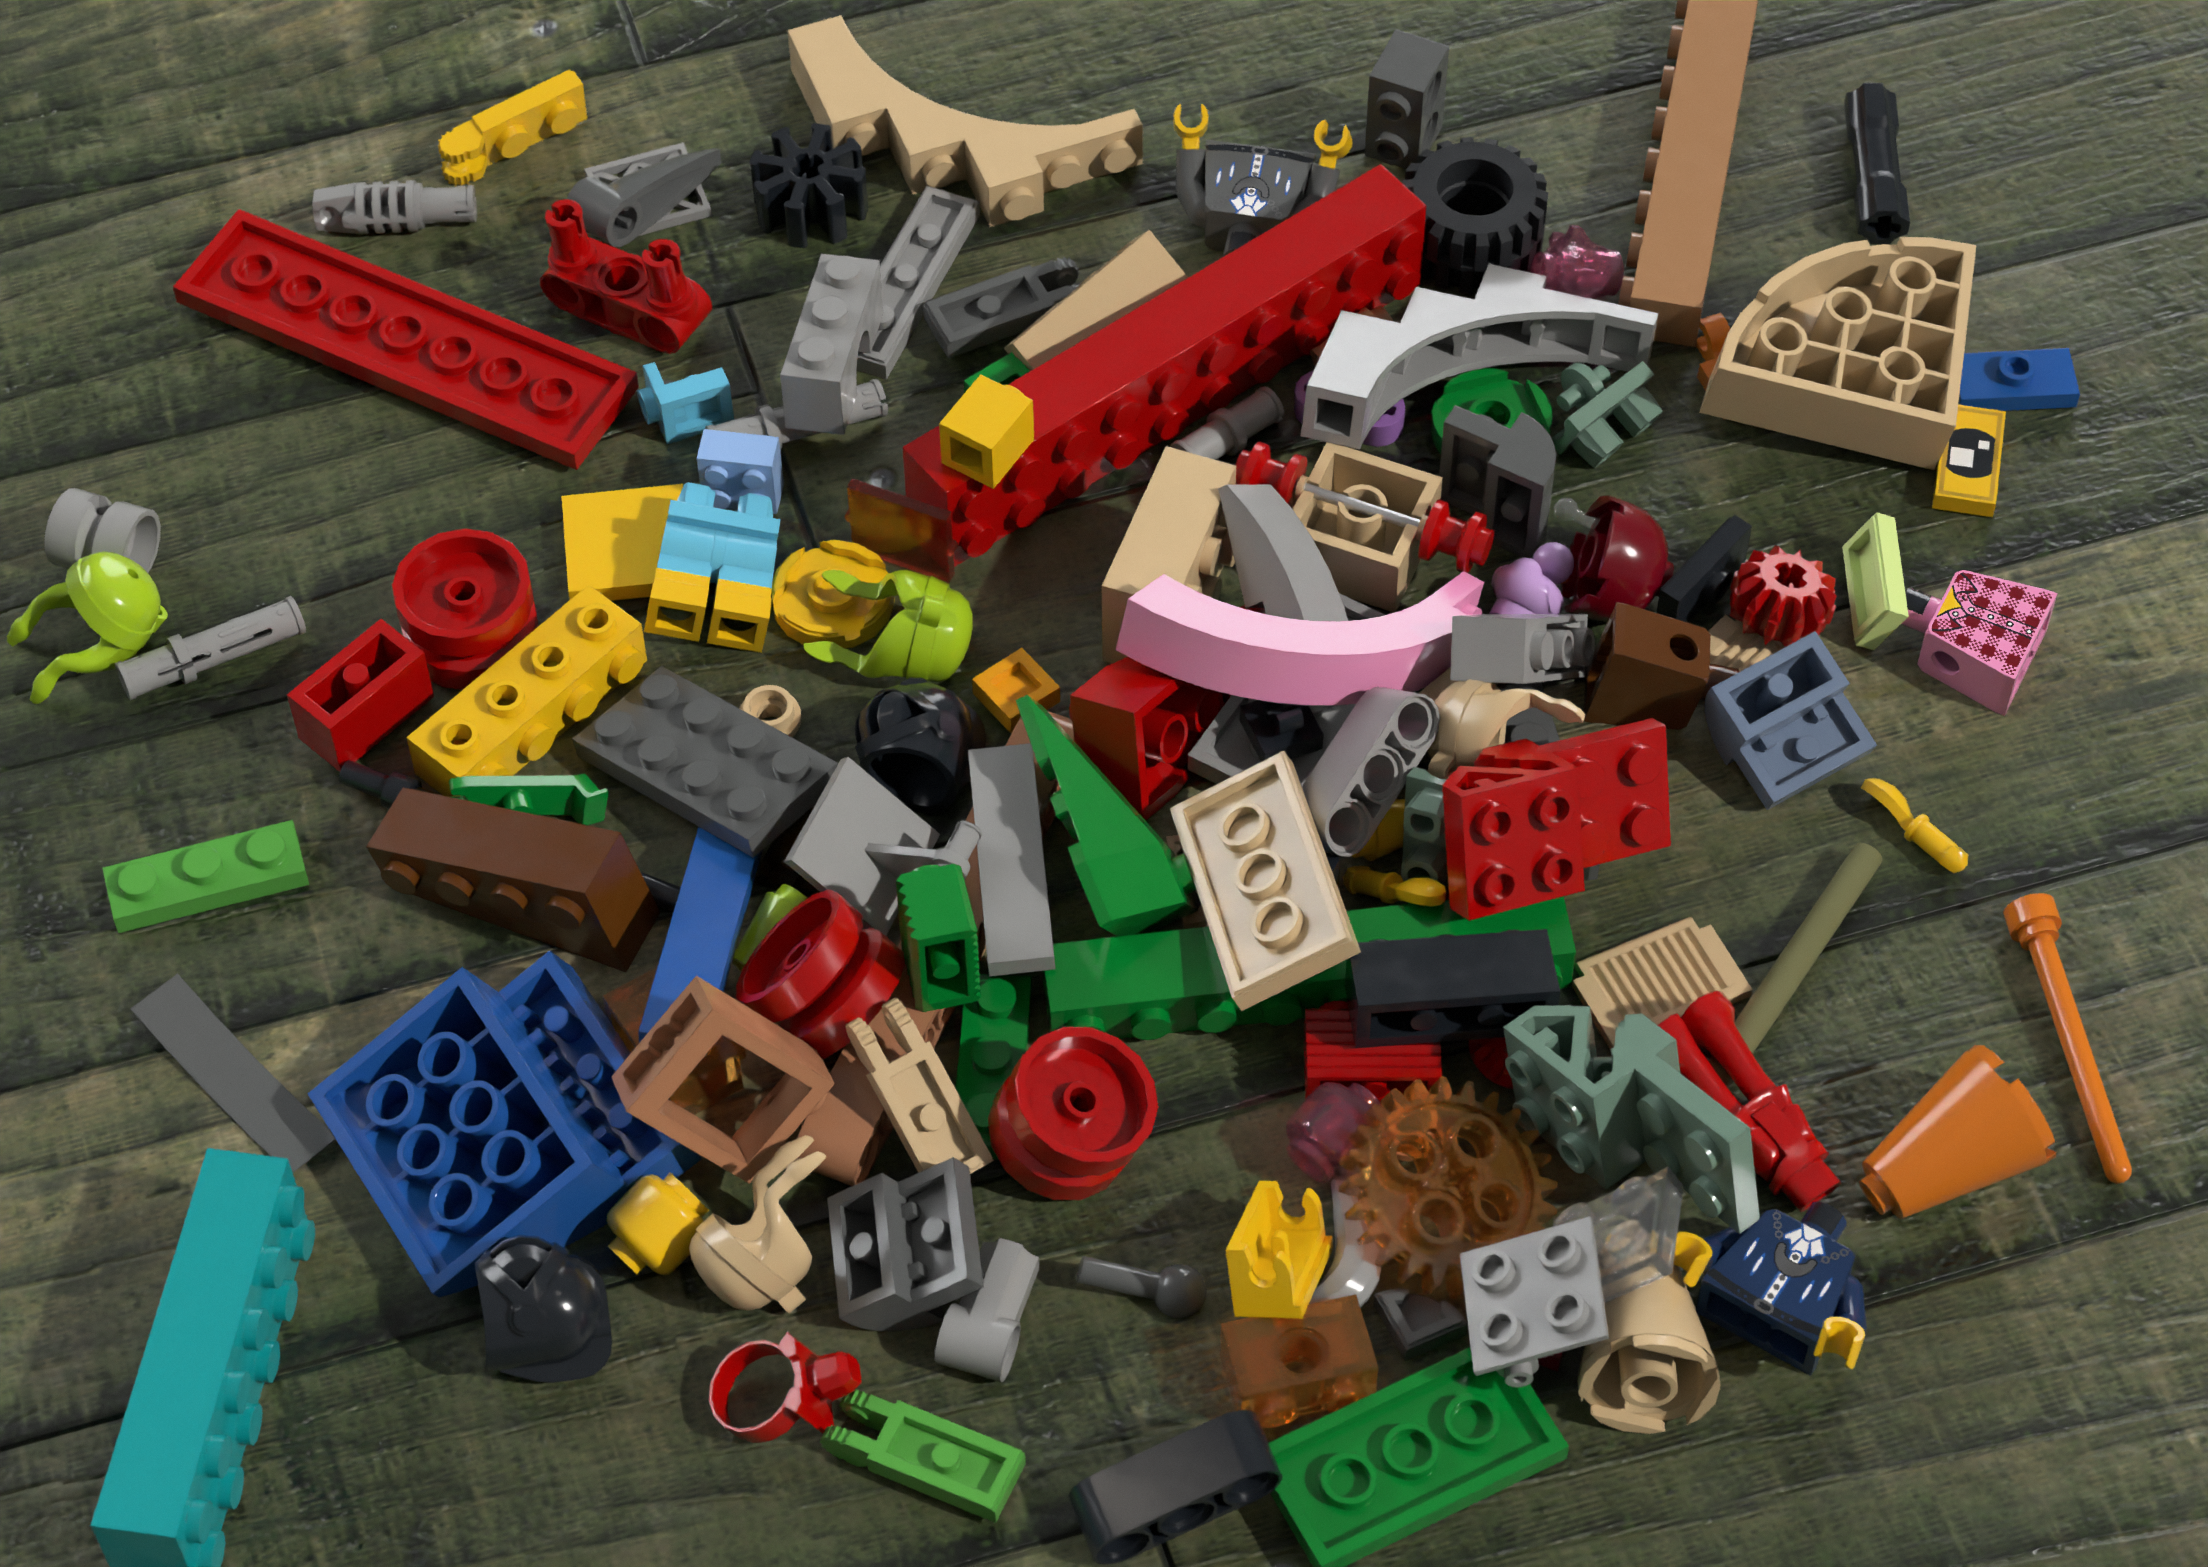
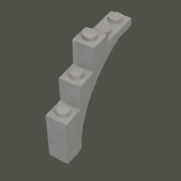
M1493 264L1488 265L1474 299L1416 287L1400 323L1341 310L1307 384L1301 436L1360 449L1372 426L1388 409L1401 399L1443 378L1471 370L1505 364L1553 361L1590 363L1627 372L1642 361L1649 366L1659 313L1545 289L1547 276Z

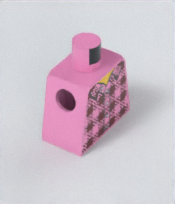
M1967 570L1955 573L1942 600L1908 587L1905 594L1909 617L1902 625L1925 633L1918 660L1920 669L1990 710L2005 716L2047 632L2057 593Z

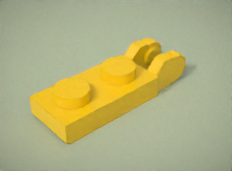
M567 70L472 116L471 120L453 128L452 132L446 131L445 135H441L442 138L438 140V150L441 159H445V161H442L443 167H441L444 179L448 180L449 184H454V186L468 185L469 181L475 182L484 177L487 165L489 166L504 158H514L522 154L529 146L552 135L566 133L578 123L586 120L584 86L573 70Z

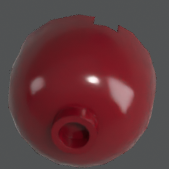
M1609 495L1600 496L1585 514L1596 518L1588 535L1576 531L1569 550L1574 558V568L1568 578V582L1561 584V594L1565 598L1573 596V602L1563 607L1565 612L1570 614H1588L1589 620L1608 622L1616 602L1645 610L1655 596L1659 597L1660 588L1673 576L1674 565L1672 562L1667 561L1668 543L1661 526L1646 510Z

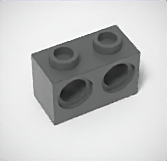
M1395 29L1369 75L1364 156L1407 169L1410 163H1417L1420 153L1426 149H1431L1443 127L1449 56L1448 45Z

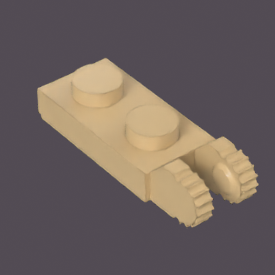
M893 998L882 1004L884 1020L896 1041L906 1052L888 1063L874 1032L862 1018H857L846 1024L848 1038L854 1046L860 1061L870 1072L866 1076L918 1173L952 1157L969 1166L970 1174L993 1161L988 1148L931 1042H924L906 1007L898 998Z

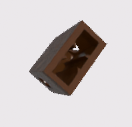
M1616 602L1594 651L1592 662L1586 669L1584 721L1626 725L1653 718L1665 724L1666 729L1680 730L1687 727L1699 701H1705L1711 687L1740 671L1738 668L1710 663L1711 634L1706 628Z

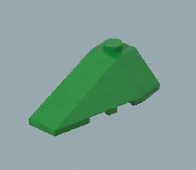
M1028 695L1017 699L1016 703L1036 760L1049 781L1057 779L1060 790L1054 792L1050 800L1056 816L1063 822L1070 836L1074 840H1079L1078 843L1067 848L1098 925L1116 936L1145 934L1198 911L1191 894L1196 891V887L1185 854L1175 856L1171 848L1041 704Z

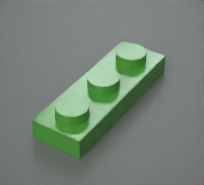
M293 820L102 868L113 920L118 933L309 885Z

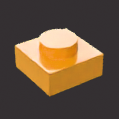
M1022 647L972 678L973 694L1010 733L1013 732L1021 717L1016 703L1017 699L1028 695L1046 710L1061 702L1060 686Z

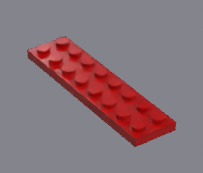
M241 209L236 211L173 286L175 298L179 304L575 470L580 467L639 388L637 372Z

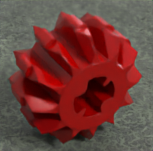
M1776 545L1769 554L1754 550L1750 558L1745 563H1741L1739 571H1736L1730 586L1732 591L1729 598L1731 600L1730 617L1743 622V634L1757 633L1762 636L1765 646L1771 640L1780 641L1787 647L1814 631L1819 636L1821 632H1824L1826 624H1830L1836 609L1834 604L1837 597L1834 589L1836 578L1822 573L1823 561H1807L1802 558L1801 549L1794 555L1786 554Z

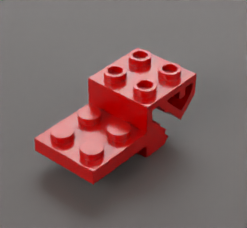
M1653 718L1543 745H1537L1525 738L1484 748L1474 761V767L1459 766L1442 785L1450 909L1468 921L1585 891L1584 868L1671 846L1666 725Z

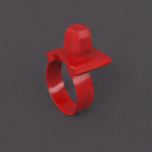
M789 1332L785 1334L779 1344L767 1340L746 1342L732 1350L718 1365L710 1382V1407L713 1416L724 1428L738 1438L752 1443L774 1440L788 1432L799 1418L824 1434L827 1426H834L831 1401L852 1393L862 1382L860 1365L855 1357L846 1352L838 1351L818 1356ZM781 1355L790 1359L795 1373L794 1387L790 1388L783 1405L770 1419L756 1427L741 1429L733 1427L729 1419L727 1406L728 1395L736 1377L747 1365L761 1357Z

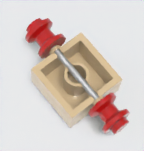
M1257 442L1251 452L1243 450L1235 464L1236 485H1272L1289 504L1313 538L1331 572L1338 592L1353 600L1396 613L1421 559L1429 562L1438 552L1455 557L1457 571L1469 573L1474 563L1481 566L1484 565L1491 550L1494 530L1486 528L1487 515L1475 512L1468 521L1451 517L1449 503L1441 500L1443 477L1326 442L1309 477L1306 476V456L1295 454L1287 463L1271 459L1270 446L1262 442Z

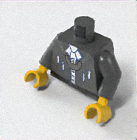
M1181 104L1175 109L1174 129L1178 136L1182 138V149H1176L1177 198L1191 223L1205 228V245L1211 250L1224 251L1223 257L1334 192L1340 170L1335 168L1337 159L1348 154L1352 147V137L1346 125L1343 129L1342 139L1338 144L1333 146L1325 145L1324 139L1328 132V123L1326 120H1322L1314 131L1315 142L1321 151L1319 164L1315 163V153L1206 140L1205 149H1199V138L1205 134L1208 127L1209 116L1206 107L1201 104L1202 121L1193 128L1186 127L1181 123Z

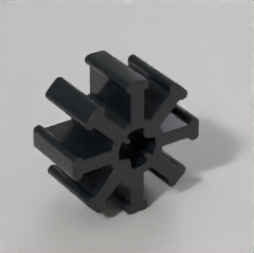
M813 123L811 125L812 138L809 146L802 149L790 136V129L788 127L781 128L771 134L773 156L765 155L761 151L755 150L750 160L758 225L765 233L769 234L772 232V228L786 222L788 245L791 247L806 248L808 246L807 233L810 224L817 222L829 235V243L836 244L848 237L846 215L857 217L859 221H863L868 213L866 170L862 166L861 146L854 138L850 137L847 139V143L833 149L830 125Z

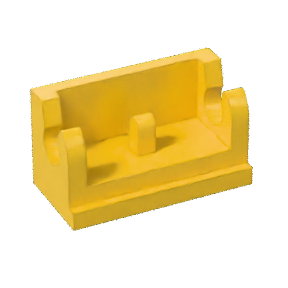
M1258 1182L1225 1250L1235 1317L1303 1318L1334 1248L1332 1236L1325 1235L1321 1201L1313 1189L1307 1188L1303 1195L1302 1206L1305 1209V1215L1293 1217L1287 1214L1282 1207L1284 1197L1278 1182Z

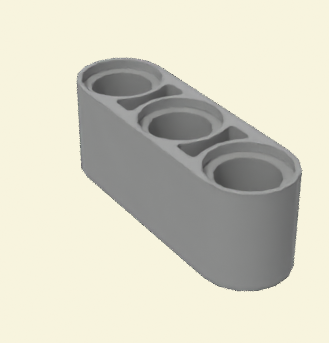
M1374 687L1367 690L1359 699L1302 786L1325 852L1338 856H1352L1359 853L1367 844L1405 786L1406 776L1413 767L1418 766L1438 733L1440 715L1433 699L1425 694L1387 687Z

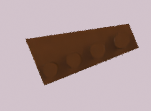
M403 787L366 846L381 872L382 880L397 892L407 895L412 894L623 972L628 971L661 913L621 832Z

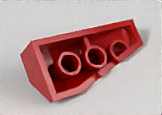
M1245 605L1239 607L1266 614L1264 608H1245ZM1126 657L1104 667L1070 695L1069 716L1073 723L1074 742L1146 821L1175 797L1187 782L1189 776L1186 769L1183 768L1188 762V754L1231 695L1176 679L1145 666L1130 657Z

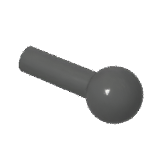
M1082 1256L1077 1272V1283L1152 1299L1162 1313L1173 1318H1186L1197 1313L1202 1308L1207 1295L1206 1283L1202 1275L1193 1267L1185 1264L1170 1265L1158 1273Z

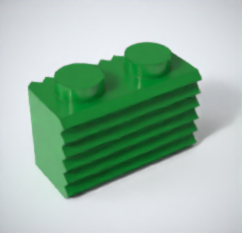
M957 864L944 866L924 865L911 872L901 874L896 880L901 949L904 953L907 975L909 976L910 987H912V997L915 1000V1008L921 1012H928L976 1002L981 998L977 943L978 931L961 866Z

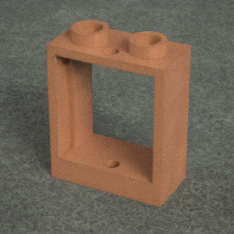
M697 975L611 1076L626 1112L749 1184L753 1181L754 1175L773 1158L775 1152L785 1144L805 1118L819 1110L827 1097L828 1091L835 1084L817 1049ZM722 1035L786 1073L732 1137L668 1100Z

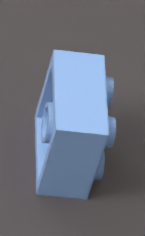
M704 429L696 459L700 484L709 486L715 491L713 507L737 510L740 496L751 493L770 497L773 514H777L784 487L779 437Z

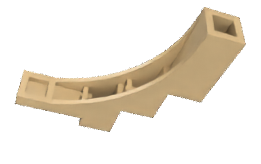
M841 15L788 30L791 70L816 123L831 126L833 149L847 143V139L850 137L854 138L861 146L862 156L890 148L912 195L923 192L926 186L941 188L966 179L976 200L979 201V206L990 227L1043 212L1045 192L1067 188L1076 183L1110 173L1121 172L1127 168L1143 164V124L1135 109L1075 125H1030L990 120L935 103L889 76L859 46Z

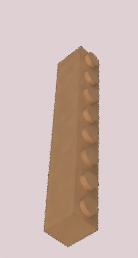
M1677 0L1675 19L1684 20V26L1672 25L1667 59L1677 60L1676 66H1664L1659 99L1669 100L1668 107H1656L1651 140L1660 141L1661 144L1660 149L1648 148L1643 182L1653 183L1652 191L1640 189L1635 216V224L1644 225L1645 227L1643 234L1635 232L1631 234L1626 267L1636 268L1635 277L1623 276L1618 305L1659 313L1654 341L1696 347L1758 0Z

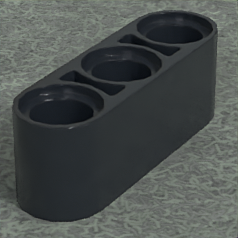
M1237 1410L1218 1416L1085 1478L1072 1488L1069 1493V1499L1094 1562L1110 1565L1131 1559L1268 1495L1279 1486L1282 1481V1474L1256 1413L1251 1410Z

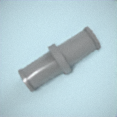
M1265 386L1260 387L1255 393L1230 409L1218 408L1210 413L1206 424L1181 440L1173 442L1171 448L1214 460L1225 454L1230 456L1236 455L1244 450L1248 439L1271 424L1282 420L1284 415L1283 405L1274 391Z

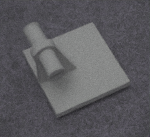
M845 757L838 763L784 862L820 892L830 889L839 893L862 914V922L865 929L872 927L881 931L886 936L898 914L897 878L903 873L911 872L924 865L944 866L957 864L961 866L965 880L971 868L968 859L978 840L981 839L982 832L977 826L968 821H958L945 848L934 850L933 847L940 834L852 759Z

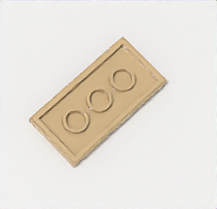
M1285 751L1170 808L1232 999L1241 1011L1361 953L1294 764Z

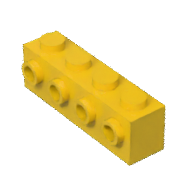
M588 584L406 737L415 774L443 796L450 797L455 796L450 792L449 780L451 778L463 776H514L530 761L540 759L549 751L554 740L575 722H582L595 711L598 703L617 686L628 683L637 676L643 664L647 662L642 624Z

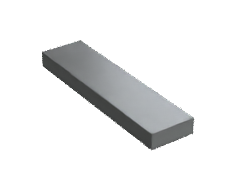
M930 186L925 187L880 264L883 316L871 353L858 352L857 371L887 380L924 315L923 305L933 299L979 218V201Z
M1031 743L968 750L975 826L982 832V837L977 842L989 976L1054 970L1055 959L1033 748Z

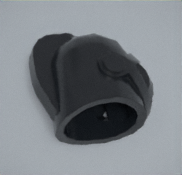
M909 678L896 686L879 691L866 702L855 724V738L857 742L855 749L860 761L859 766L915 812L935 813L947 809L955 801L957 793L971 779L968 750L985 748L986 744L984 724L978 714L953 691L923 678Z
M518 1235L503 1240L492 1250H487L475 1262L484 1317L485 1372L500 1370L501 1373L525 1379L555 1383L578 1380L595 1375L606 1365L612 1348L607 1290L602 1274L591 1262L577 1255H569L568 1250L556 1242L550 1243L538 1236Z

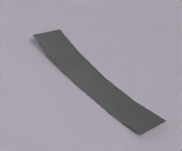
M178 973L130 1008L176 1061L270 1156L288 1158L292 1172H295L336 1140L330 1129L304 1107L246 1049Z

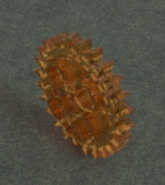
M1440 1077L1430 1087L1429 1092L1422 1081L1417 1079L1404 1090V1095L1396 1088L1391 1090L1381 1100L1382 1107L1374 1104L1361 1117L1365 1125L1359 1124L1349 1134L1347 1140L1356 1149H1350L1340 1159L1339 1165L1355 1173V1175L1349 1176L1339 1186V1192L1357 1197L1358 1202L1344 1216L1346 1220L1365 1221L1368 1228L1356 1240L1359 1245L1377 1241L1382 1247L1374 1263L1377 1267L1387 1264L1393 1258L1401 1263L1397 1282L1403 1284L1417 1272L1422 1274L1424 1294L1429 1295L1445 1280L1450 1297L1457 1298L1464 1292L1460 1253L1544 1230L1545 1228L1540 1224L1547 1223L1557 1214V1208L1541 1199L1553 1192L1558 1187V1183L1549 1178L1539 1177L1538 1172L1552 1160L1551 1155L1543 1153L1532 1154L1528 1146L1536 1140L1539 1132L1537 1129L1528 1130L1523 1133L1517 1131L1514 1126L1521 1114L1519 1108L1509 1111L1504 1116L1496 1112L1499 1093L1492 1092L1481 1103L1475 1100V1088L1472 1081H1467L1455 1095H1452L1451 1087L1446 1077ZM1427 1132H1431L1434 1135L1435 1139ZM1457 1137L1466 1139L1473 1145L1477 1158L1470 1157L1462 1151ZM1396 1152L1406 1154L1413 1160L1417 1168V1174L1411 1173L1401 1166ZM1480 1200L1487 1201L1496 1208L1499 1213L1500 1222L1491 1220L1484 1213ZM1419 1215L1426 1216L1435 1222L1439 1229L1440 1238L1431 1236L1424 1230L1420 1223ZM1462 1234H1463L1467 1239H1469L1471 1242H1466V1241L1464 1240Z

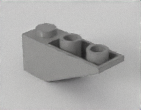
M1472 614L1452 616L1450 680L1467 681L1471 679L1484 682L1527 684L1585 677L1586 666H1589L1592 662L1595 647L1593 631L1587 628L1588 614Z

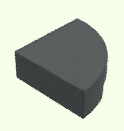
M1401 1288L1375 1294L1374 1307L1405 1361L1467 1335V1321L1455 1307L1444 1300L1440 1303L1429 1297L1409 1294V1289Z

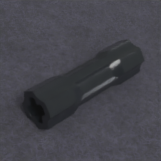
M1863 83L1856 90L1847 92L1844 101L1847 138L1853 144L1857 181L1854 197L1857 234L1866 237L1870 244H1891L1898 237L1907 235L1910 227L1907 190L1901 183L1896 142L1899 130L1896 93L1887 90L1883 83Z

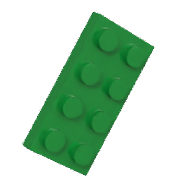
M1471 1347L1269 1442L1282 1474L1281 1483L1270 1494L1313 1567H1345L1567 1459L1569 1445L1530 1384L1523 1387H1511L1505 1383V1377L1499 1375L1496 1370L1476 1376L1473 1371Z

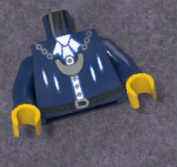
M1813 1202L1800 1222L1777 1209L1766 1210L1757 1222L1740 1234L1731 1227H1727L1703 1238L1690 1232H1679L1674 1236L1660 1264L1665 1268L1667 1265H1676L1684 1269L1687 1273L1683 1282L1689 1287H1694L1700 1276L1705 1274L1696 1305V1312L1699 1315L1809 1376L1816 1369L1819 1358L1826 1352L1842 1356L1846 1359L1845 1367L1851 1370L1854 1369L1867 1330L1864 1292L1862 1284L1851 1275L1855 1254L1851 1249L1837 1242L1847 1226V1221L1839 1210L1824 1202Z

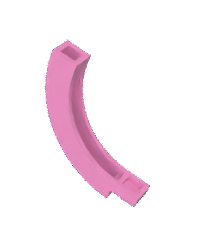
M1463 571L1434 594L1407 609L1376 618L1336 622L1289 619L1242 609L1199 593L1163 574L1128 598L1115 650L1145 666L1176 679L1238 697L1296 705L1336 706L1357 704L1366 691L1374 687H1387L1409 692L1418 691L1427 687L1450 668L1452 616L1482 614V610L1477 605L1484 582Z

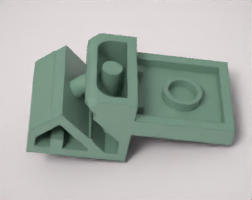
M1533 1006L1503 1027L1508 1053L1505 1064L1512 1078L1515 1103L1513 1104L1514 1115L1520 1126L1532 1137L1541 1136L1556 1148L1562 1159L1573 1171L1579 1174L1585 1172L1602 1187L1608 1189L1646 1161L1650 1169L1659 1178L1665 1181L1671 1179L1690 1194L1694 1203L1705 1215L1711 1218L1717 1216L1738 1234L1760 1219L1750 1127L1680 1074L1676 1039L1642 1013L1625 1015L1623 1021L1618 1023L1614 1048H1611L1612 1057H1597L1590 1006Z

